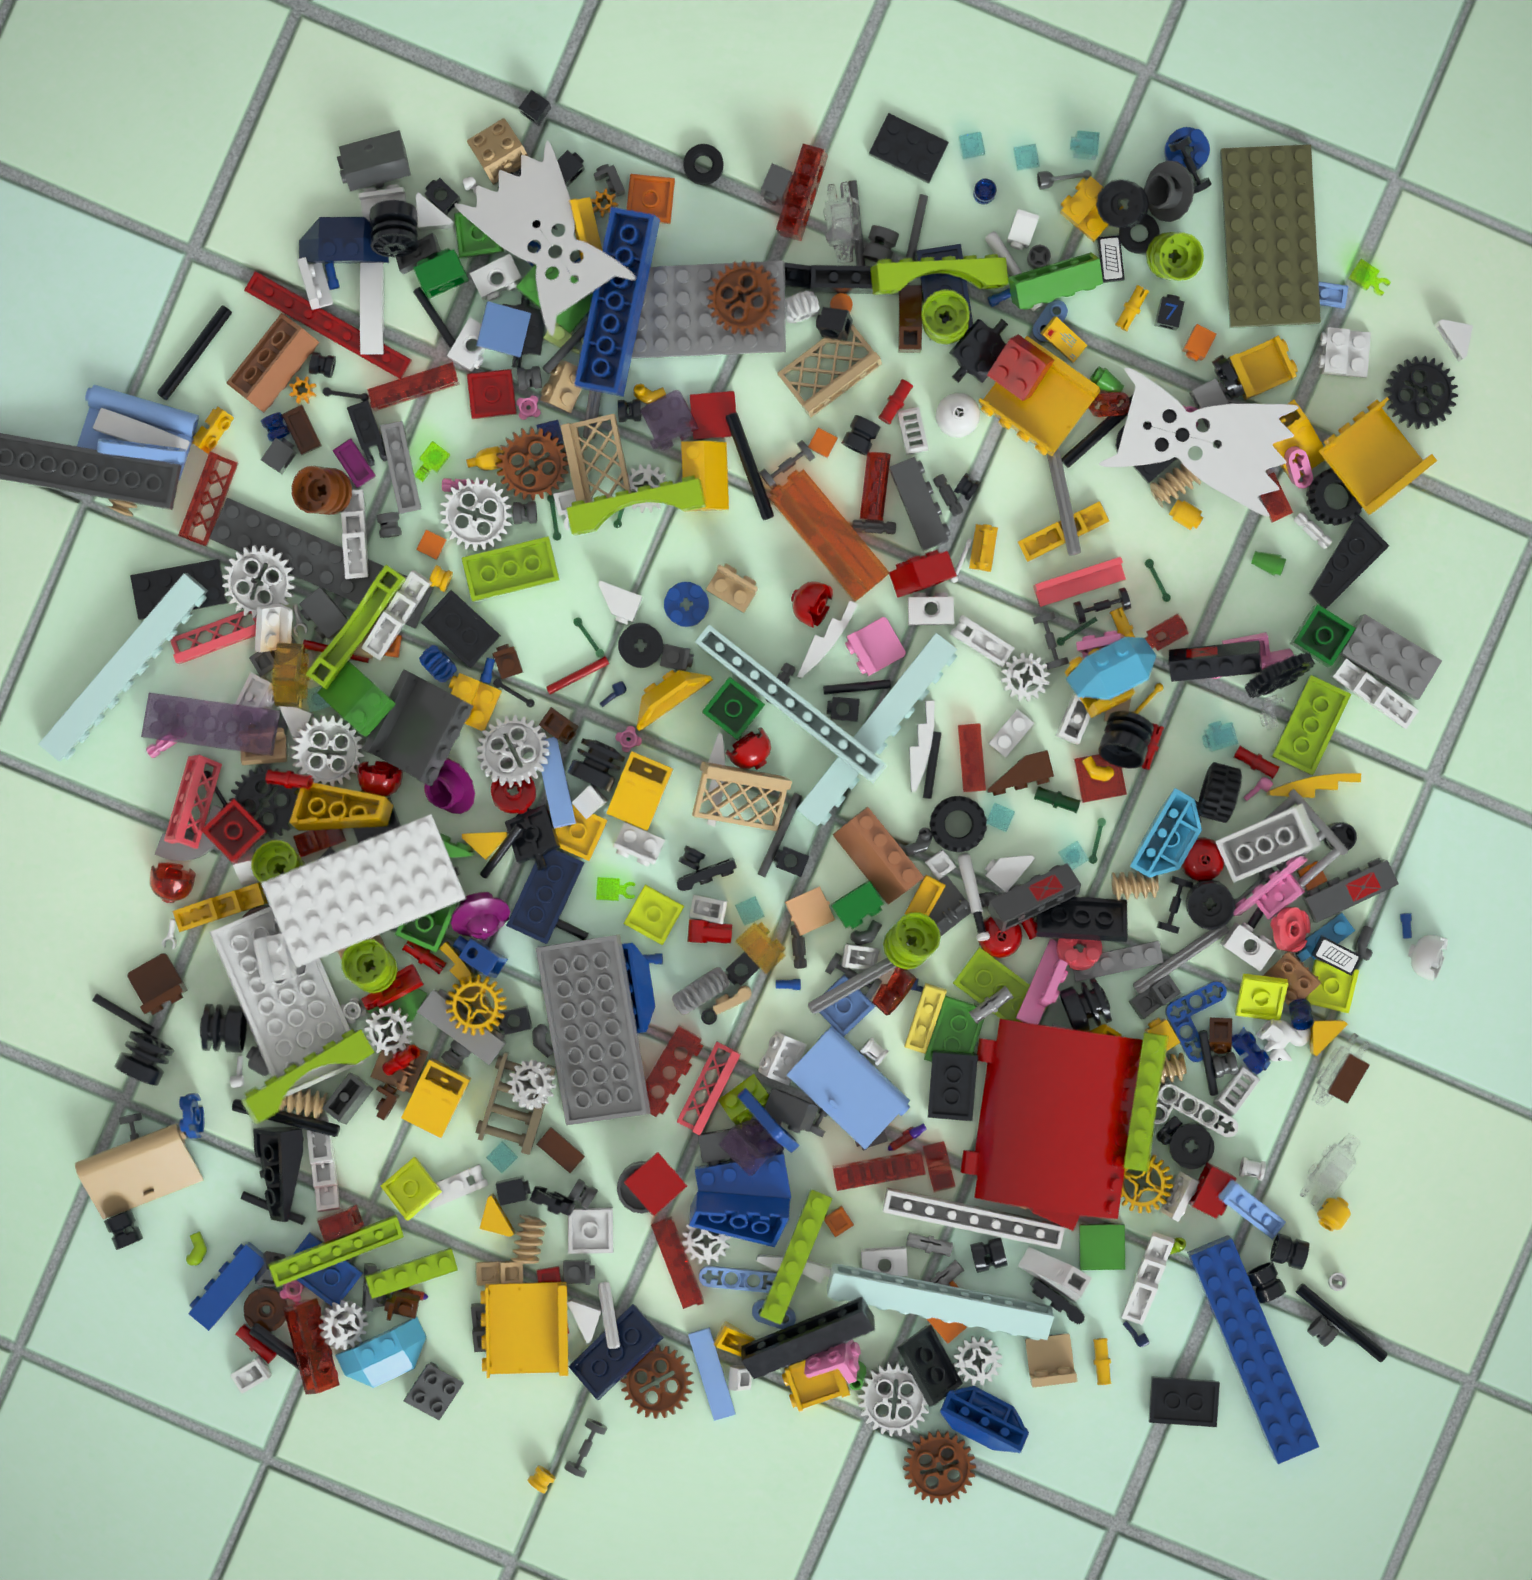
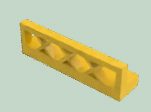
M591 198L569 200L574 218L576 240L586 242L602 251ZM579 250L580 259L582 261L584 258V254L582 251Z

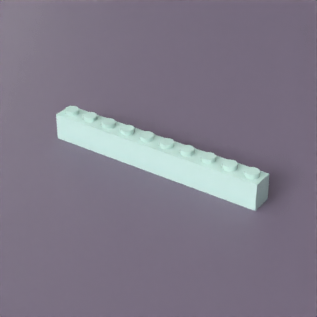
M184 573L38 745L58 762L64 759L68 761L76 752L74 747L77 743H83L90 736L91 733L88 730L93 725L97 727L105 718L103 713L106 709H112L119 702L118 695L122 691L126 693L134 684L132 679L136 674L142 675L149 665L146 664L151 657L155 659L163 650L161 645L166 640L171 641L178 633L176 630L177 626L180 623L184 625L193 614L190 611L195 605L199 608L207 599L205 594L208 590L191 575Z
M708 625L695 641L699 647L871 783H874L885 770L887 765L712 626Z
M935 633L853 738L871 753H878L880 755L888 745L885 741L889 735L894 737L901 729L899 725L904 717L908 720L916 710L912 706L917 700L922 702L930 691L927 690V687L931 682L936 684L942 677V668L945 665L950 667L957 658V655L954 654L957 649L939 634ZM838 756L796 810L816 826L820 823L825 825L832 816L829 811L834 805L838 808L845 800L844 792L848 788L852 790L860 781L857 778L859 772Z
M836 1263L832 1264L827 1283V1296L835 1301H853L863 1297L867 1305L875 1306L880 1310L891 1309L901 1314H916L925 1319L936 1318L946 1323L957 1322L967 1327L977 1326L992 1332L997 1330L1003 1331L1012 1336H1028L1033 1340L1048 1339L1054 1318L1052 1306Z

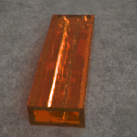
M803 469L800 472L795 470L787 477L788 482L785 485L781 486L778 484L769 492L771 494L769 501L855 603L887 577L889 571Z

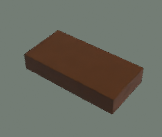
M303 405L282 414L301 455L322 446Z
M1349 1053L1327 1093L1348 1104L1370 1064Z
M552 1127L536 1144L569 1173L585 1157L583 1153Z

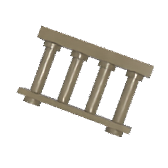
M504 1052L503 1056L499 1055L495 1068L498 1069V1073L483 1121L479 1120L475 1133L479 1134L477 1140L480 1141L484 1139L485 1134L518 1143V1146L522 1147L521 1153L530 1155L545 1104L541 1103L542 1108L534 1107L533 1112L529 1111L528 1113L495 1104L498 1090L508 1093L512 1089V1085L501 1082L504 1069L517 1072L515 1066H522V1064L508 1061L509 1052ZM548 1064L547 1068L552 1069L549 1076H554L556 1067ZM491 1112L525 1122L526 1125H529L527 1133L520 1135L488 1125Z

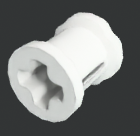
M871 1037L862 1047L860 1053H865L878 1066L889 1053V1050L883 1049Z
M1242 1157L1239 1176L1244 1177L1246 1175L1262 1181L1266 1170V1162L1251 1161L1247 1157Z

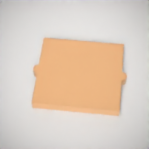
M820 886L785 902L791 915L790 920L794 922L800 936L835 920L829 907L830 902L826 901Z

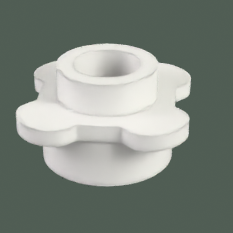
M352 997L350 1002L340 1006L349 1024L355 1023L357 1018L366 1015V1009L359 1004L357 997Z

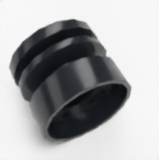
M1119 179L1109 182L1102 188L1098 194L1096 205L1098 214L1104 222L1113 227L1127 229L1135 227L1143 221L1148 212L1149 201L1146 192L1141 186L1135 182ZM1121 200L1129 201L1127 203L1128 209H1120L1122 206Z
M400 200L382 201L371 207L369 212L372 229L370 232V245L376 254L385 257H403L417 250L416 207L411 203Z
M1115 711L1111 713L1104 729L1105 734L1102 736L1098 748L1099 755L1105 761L1117 767L1133 769L1142 766L1148 751L1147 746L1151 741L1154 731L1152 723L1145 717L1133 712Z
M583 738L581 743L590 748L588 752L578 748L577 752L584 756L585 759L584 761L573 759L567 773L610 792L616 778L609 774L608 771L609 769H621V767L612 762L614 758L624 762L626 757L622 756L615 748L602 742Z
M1216 880L1198 882L1187 893L1185 901L1187 912L1192 921L1200 928L1207 930L1220 929L1228 924L1233 917L1235 910L1234 898L1228 888L1221 882ZM1208 898H1212V901L1215 902V905H1211V909H1208L1203 904L1208 901Z
M1095 978L1089 979L1091 990H1088L1085 982H1081V994H1078L1073 986L1063 989L1059 993L1073 1030L1085 1032L1090 1030L1089 1019L1091 1018L1098 1027L1101 1026L1099 1017L1101 1014L1106 1023L1112 1021L1107 996Z
M206 1004L200 1022L202 1050L210 1051L213 1044V1050L218 1052L222 1042H224L226 1052L242 1053L246 1042L247 1020L241 1006L230 1005L227 1014L224 1015L222 1004H218L215 1010L213 1004Z
M131 1031L128 1037L134 1042L126 1041L125 1046L132 1051V1054L120 1053L115 1068L136 1080L157 1086L164 1074V1071L157 1066V1063L168 1064L170 1060L164 1055L172 1056L174 1049L155 1036Z

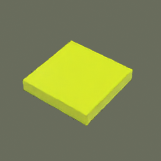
M645 884L623 924L663 945L684 905Z
M1315 959L1311 972L1319 977L1318 980L1321 984L1305 998L1304 1003L1349 1013L1359 970L1355 969L1352 976L1321 960Z
M1243 973L1235 1016L1280 1020L1288 987V979Z
M413 1157L380 1185L407 1221L442 1192L416 1157Z

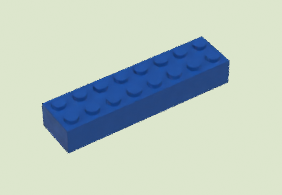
M611 207L602 252L625 266L633 273L636 280L614 276L594 290L574 383L580 389L624 397L660 219L653 214Z

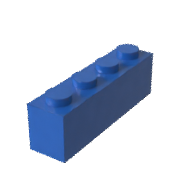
M248 1242L245 1246L241 1243L233 1252V1255L236 1257L232 1262L226 1261L218 1270L221 1275L217 1280L212 1278L204 1287L206 1293L202 1297L197 1296L189 1305L192 1309L188 1314L208 1331L213 1328L264 1265V1253L251 1242Z

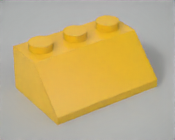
M681 442L682 478L695 476V479L699 478L701 480L707 506L690 511L729 510L727 442Z

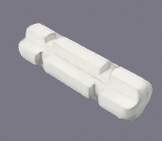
M1300 512L1294 518V522L1299 527L1302 526V529L1314 541L1317 540V544L1320 547L1326 549L1332 543V539L1328 535H1324V531L1312 520L1309 521V517L1304 512Z

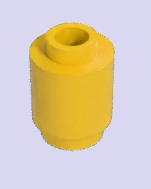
M1179 499L1169 513L1174 521L1189 530L1192 527L1197 529L1204 518L1201 516L1202 511L1185 500L1182 502Z

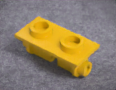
M218 406L216 409H212L205 420L210 427L207 429L201 426L195 436H193L194 440L192 443L209 454L216 447L223 433L230 427L234 417Z
M976 524L969 569L991 572L998 527Z

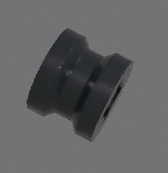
M965 473L954 492L957 494L961 493L969 501L981 482L972 480L970 475Z
M686 845L684 848L685 853L679 858L678 862L698 871L700 868L699 863L706 855Z

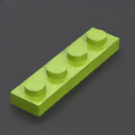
M451 1248L366 1275L365 1280L370 1297L373 1299L457 1271L458 1268Z

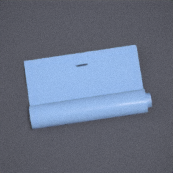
M93 385L92 388L87 389L85 400L88 401L89 410L77 447L97 450L98 439L118 440L116 437L93 429L100 409L104 408L189 441L190 444L186 451L187 460L193 436L197 429L199 415L98 385ZM184 462V463H174V464H179V465L182 466V467H181V472H180L179 481H180V479H181V476H182V473H183V469H184V466H185V463H186V462Z
M833 1026L825 1031L817 1040V1043L787 1074L802 1091L864 1149L879 1136L898 1114L902 1116L910 1108L908 1105L910 1099Z

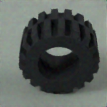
M1332 468L1318 474L1311 485L1308 486L1310 488L1306 492V496H1308L1307 506L1311 508L1309 510L1310 513L1315 514V519L1323 521V524H1333V526L1345 524L1353 520L1362 511V506ZM1333 483L1343 486L1348 494L1347 505L1339 510L1331 508L1324 498L1326 487Z
M1213 762L1209 766L1198 801V815L1200 817L1222 823L1229 821L1240 792L1242 782L1241 769Z
M953 796L946 798L936 805L930 816L929 827L936 843L952 852L969 851L976 847L983 840L987 830V818L985 817L984 810L976 801L968 797ZM953 811H963L971 819V829L963 837H953L946 831V817Z

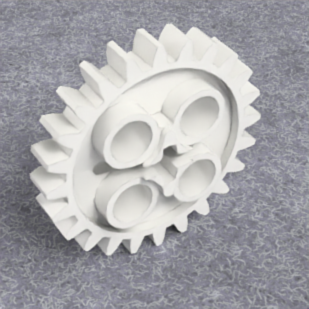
M476 477L475 483L472 484L471 480L467 478V485L464 486L459 481L458 490L451 487L453 495L445 494L449 501L441 503L442 506L446 507V510L440 511V514L445 515L446 519L440 522L448 524L444 532H452L449 537L450 540L455 537L458 538L457 546L463 541L465 542V549L470 544H473V549L476 551L478 545L481 544L483 550H486V543L489 542L494 547L493 539L496 538L501 542L502 538L499 534L508 533L504 526H511V523L506 519L513 517V514L507 513V509H510L512 505H505V501L509 497H501L503 488L496 491V483H493L490 487L488 486V479H485L483 484H480L479 478ZM465 494H472L475 497L474 505H464L462 501ZM488 500L494 501L497 505V509L493 513H488L484 509V504ZM457 507L471 511L479 508L481 514L495 517L496 521H490L482 517L474 520L472 514L458 511ZM460 515L466 516L469 520V524L465 528H460L456 524V519ZM480 522H487L490 525V532L488 534H481L477 528Z
M253 545L251 552L248 547H245L244 555L239 551L236 552L238 559L230 558L229 561L232 566H225L229 574L222 575V578L227 579L228 583L223 584L222 587L229 588V591L224 595H231L233 598L229 604L236 602L238 604L236 611L244 608L245 616L252 611V617L256 618L257 607L281 603L288 605L289 602L286 597L294 596L289 591V589L296 588V585L290 583L291 580L296 579V576L289 575V572L294 568L286 567L289 559L282 561V552L274 555L275 548H271L267 552L266 545H262L259 551L257 545ZM251 560L258 564L256 573H252L248 569V564ZM267 563L268 567L261 578L264 585L258 586L255 598L251 600V595L257 586L255 578L261 576L264 564ZM271 570L278 572L279 579L277 582L270 580L269 572ZM242 581L249 584L250 589L247 594L240 590L239 586ZM263 590L270 594V600L267 603L263 602L260 598Z
M331 714L328 720H326L324 715H320V721L312 717L311 725L304 722L305 730L297 729L301 734L300 737H293L297 741V745L290 746V748L296 750V753L290 755L291 758L297 759L293 766L301 767L297 772L298 774L312 775L313 783L320 781V784L326 785L328 782L329 786L334 787L335 781H337L340 785H343L342 778L345 777L351 780L349 773L357 774L354 766H359L360 764L357 758L364 757V754L358 752L359 749H362L363 745L357 743L362 737L360 735L354 736L357 730L354 727L349 729L351 724L347 721L342 725V717H338L336 721L334 715ZM321 733L322 741L319 744H314L313 737ZM339 736H343V745L340 747H336V738ZM313 747L323 750L330 748L334 751H346L347 753L346 755L327 753L326 755L320 751H308V748ZM318 755L319 763L312 767L310 760L313 756ZM340 758L341 766L333 769L332 763L334 759Z
M514 715L513 721H509V718L505 716V722L503 723L496 719L497 726L494 727L492 724H489L491 731L483 730L482 733L485 739H478L479 744L482 745L476 747L477 752L480 753L477 759L479 762H482L480 764L481 770L486 769L484 772L486 777L492 775V782H496L499 779L501 786L508 781L509 786L512 787L513 783L517 781L519 787H521L522 780L524 779L529 784L530 776L538 778L537 770L544 772L541 764H548L547 758L544 757L550 755L549 750L545 749L550 746L548 741H544L547 738L546 734L541 733L540 725L535 727L533 720L527 724L526 717L518 721L517 715ZM516 734L524 735L520 740L513 739ZM504 735H508L514 750L517 752V755L523 765L522 768L518 766L512 752L509 749L506 740L504 739ZM496 744L504 745L500 750L493 749ZM528 752L533 753V756L531 758H523L524 754ZM507 762H512V763H513V766H512L511 768H509V769H504V768H503V765H504L505 763H507Z
M887 1362V1369H883L881 1365H878L879 1372L876 1373L874 1370H870L872 1378L865 1376L864 1380L868 1384H863L861 1388L865 1392L858 1394L859 1398L864 1399V1401L858 1403L859 1407H865L861 1411V1416L868 1415L865 1420L868 1424L873 1421V1430L880 1426L881 1434L886 1429L889 1430L890 1436L893 1435L894 1430H897L899 1436L902 1435V1429L910 1433L911 1425L918 1428L917 1420L925 1421L921 1414L929 1413V1410L924 1407V1405L928 1404L913 1376L908 1371L906 1364L903 1369L900 1368L899 1362H896L895 1368H892L889 1362ZM897 1379V1397L900 1400H896L895 1418L891 1419L892 1403L889 1398L893 1397L894 1380ZM881 1382H888L891 1386L888 1391L882 1392L878 1389V1385ZM910 1384L913 1387L912 1392L903 1394L900 1391L902 1385ZM880 1404H885L888 1406V1411L885 1414H878L876 1407ZM907 1406L911 1409L910 1414L904 1417L899 1415V1409Z

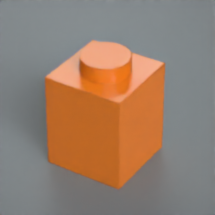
M1196 324L1182 351L1186 353L1185 356L1196 362L1198 359L1202 361L1217 334Z

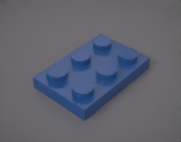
M309 1232L293 1254L324 1242ZM345 1260L296 1280L333 1307V1302L340 1305V1301L346 1297L364 1272L348 1260Z

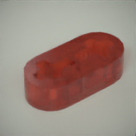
M1124 392L1098 394L1089 406V410L1096 417L1124 415L1129 412L1131 400ZM1120 400H1123L1124 403H1122L1121 407H1118L1117 404L1120 403ZM1098 402H1101L1102 405H1100L1099 409H1096L1095 406L1098 405Z

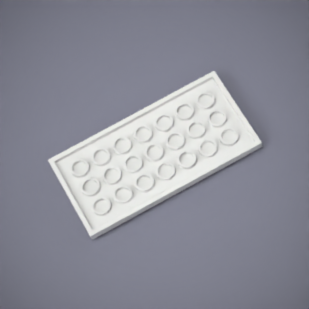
M432 814L261 883L296 968L466 899Z
M271 906L209 932L271 1077L276 1075L279 1078L285 1074L283 1071L285 1068L294 1063L297 1066L302 1064L305 1056L314 1051L317 1055L324 1050L322 1046L332 1040L335 1043L343 1039L341 1035L350 1030L320 958L297 967V977L262 983L253 940L281 934ZM362 1060L355 1065L328 1064L313 1069L299 1078L288 1090L285 1097L357 1066L364 1061Z

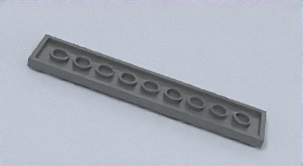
M0 433V480L173 510L182 467L179 464L104 454L94 449Z
M230 498L226 499L209 538L243 554L245 547H248L252 552L253 545H257L259 551L262 545H266L267 552L271 548H275L274 555L282 552L281 560L289 559L286 567L294 568L289 574L357 604H360L373 581L384 568L383 565L368 559V577L345 579L342 547ZM399 573V574L402 575L405 579H407L408 576ZM429 586L406 622V625L417 628L434 589L433 587Z

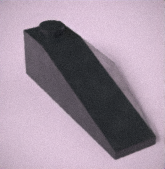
M294 1127L253 1128L254 1152L256 1158H260L263 1169L259 1173L260 1177L265 1179L267 1186L265 1198L270 1219L288 1222L303 1155L304 1137L302 1129Z

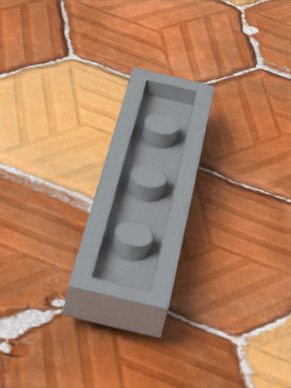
M403 421L380 425L398 512L403 514L422 510Z
M1153 941L1103 952L1099 960L1090 969L1073 970L1075 982L1164 963L1160 942Z

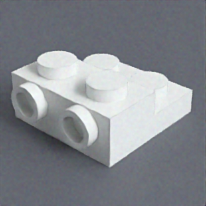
M1326 328L1325 332L1321 333L1320 346H1324L1323 355L1319 356L1318 368H1322L1321 374L1367 378L1371 332L1350 331V329Z

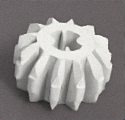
M806 290L786 298L787 323L795 324L808 320V318L813 317L820 311L818 298L813 291Z

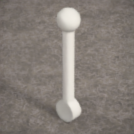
M968 538L955 569L957 576L950 579L953 583L958 581V573L972 543V539Z

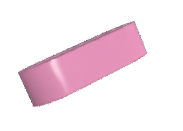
M1296 446L1290 447L1284 456V459L1287 461L1286 467L1290 480L1299 488H1307L1313 481V473L1308 456L1301 448ZM1296 453L1300 455L1297 457L1298 464L1293 461ZM1300 471L1305 475L1302 477L1303 481L1298 480L1301 478Z

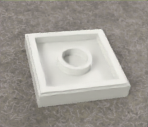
M613 1207L574 1208L571 1215L568 1216V1254L613 1253Z

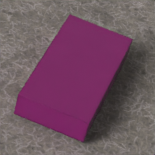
M351 438L332 450L357 488H360L376 477Z

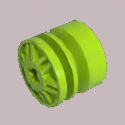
M1181 232L1161 233L1154 237L1146 252L1147 264L1151 272L1157 277L1177 281L1188 280L1195 276L1202 268L1204 251L1200 241L1193 235ZM1169 253L1173 254V258H1169Z
M941 290L927 298L922 309V325L926 335L934 342L946 345L957 342L965 335L969 325V308L967 302L960 294L950 290ZM945 315L949 316L950 321L943 324L941 318H945Z
M272 840L262 844L255 851L251 861L252 872L260 883L306 865L294 848L281 840Z
M919 912L908 913L885 935L883 942L884 952L889 961L895 966L902 969H914L923 964L939 947L940 931L935 921L928 915Z
M369 938L348 946L341 959L342 971L346 978L364 992L378 993L389 988L394 982L398 971L397 962L393 954L376 940Z

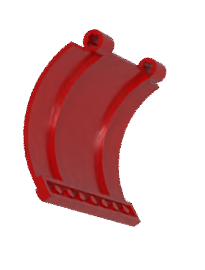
M1006 1019L999 1020L997 1041L979 1038L978 1061L987 1062L976 1147L975 1151L963 1150L960 1173L977 1175L974 1198L1043 1211L1118 1219L1125 1172L1124 1163L1143 1039L1050 1027Z

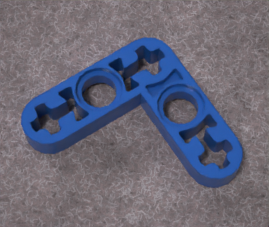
M1218 981L1210 982L1170 1002L1165 1008L1166 1016L1181 1042L1180 1044L1186 1056L1193 1062L1202 1061L1203 1056L1202 1051L1199 1052L1200 1056L1198 1058L1195 1055L1191 1056L1190 1053L1193 1051L1191 1045L1185 1046L1184 1044L1196 1037L1197 1041H1193L1196 1048H1201L1198 1031L1190 1016L1225 998L1227 993L1226 987ZM1214 985L1217 988L1221 987L1220 996H1209L1210 1002L1207 1003L1206 997L1201 991L1205 990V993L1208 994L1213 991L1212 987ZM1194 995H1199L1202 998V1004L1198 1008H1193L1190 1005V998ZM1185 1000L1190 1012L1187 1013L1186 1009H1183L1179 1012V1017L1170 1015V1012L1173 1011L1172 1007L1174 1005L1177 1008L1184 1006L1181 1001ZM1184 1025L1192 1028V1034L1188 1038H1183L1180 1035V1029Z
M743 1089L737 1095L769 1134L784 1148L792 1153L800 1146L791 1134L771 1117L748 1089Z

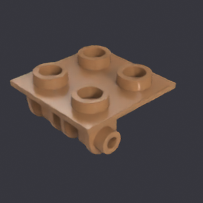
M1287 951L1263 976L1288 979L1284 1002L1291 1009H1294L1321 982L1318 980V976H1315L1308 970V966L1305 967L1303 965L1304 962H1300L1293 952Z
M392 1040V1041H389L387 1044H388V1045H393V1044L398 1043V1041L395 1042V1041ZM419 1048L420 1056L412 1060L405 1069H399L393 1075L388 1076L384 1073L382 1066L385 1062L392 1059L394 1054L390 1050L388 1056H385L384 1050H381L370 1077L397 1087L396 1089L413 1093L429 1052Z

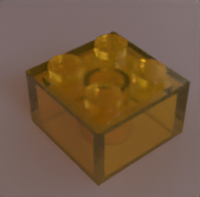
M277 643L271 677L275 706L302 708L303 699L308 697L306 681H310V677L306 673L311 667H308L309 654L305 653L304 644Z
M754 921L735 939V942L767 974L786 956L783 952L786 947L777 938L773 941L768 936L770 930L762 922L757 924Z

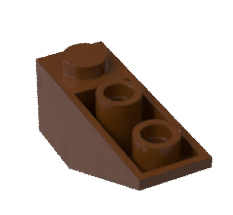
M906 285L901 289V293H899L898 353H921L922 286Z
M1048 750L1023 756L986 790L987 793L992 792L993 796L1006 793V788L1014 787L1016 791L1028 788L1027 783L1036 781L1037 785L1050 782L1049 778L1054 777Z

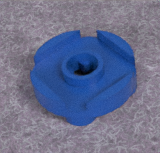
M1183 127L1175 130L1169 136L1164 147L1166 161L1179 162L1185 166L1181 150L1171 152L1168 145L1180 137L1189 135L1192 142L1188 146L1193 148L1190 155L1198 171L1206 163L1210 154L1208 139L1201 130L1192 127Z
M681 582L668 590L664 599V609L666 615L673 623L681 627H692L705 618L709 609V600L707 594L699 585L692 582ZM684 598H688V601L693 602V606H690L688 611H685L684 607H680V603L684 601Z
M198 1093L186 1094L179 1099L183 1119H180L179 1123L181 1132H186L190 1139L201 1138L202 1135L199 1132H204V1109L198 1106L197 1101H201Z

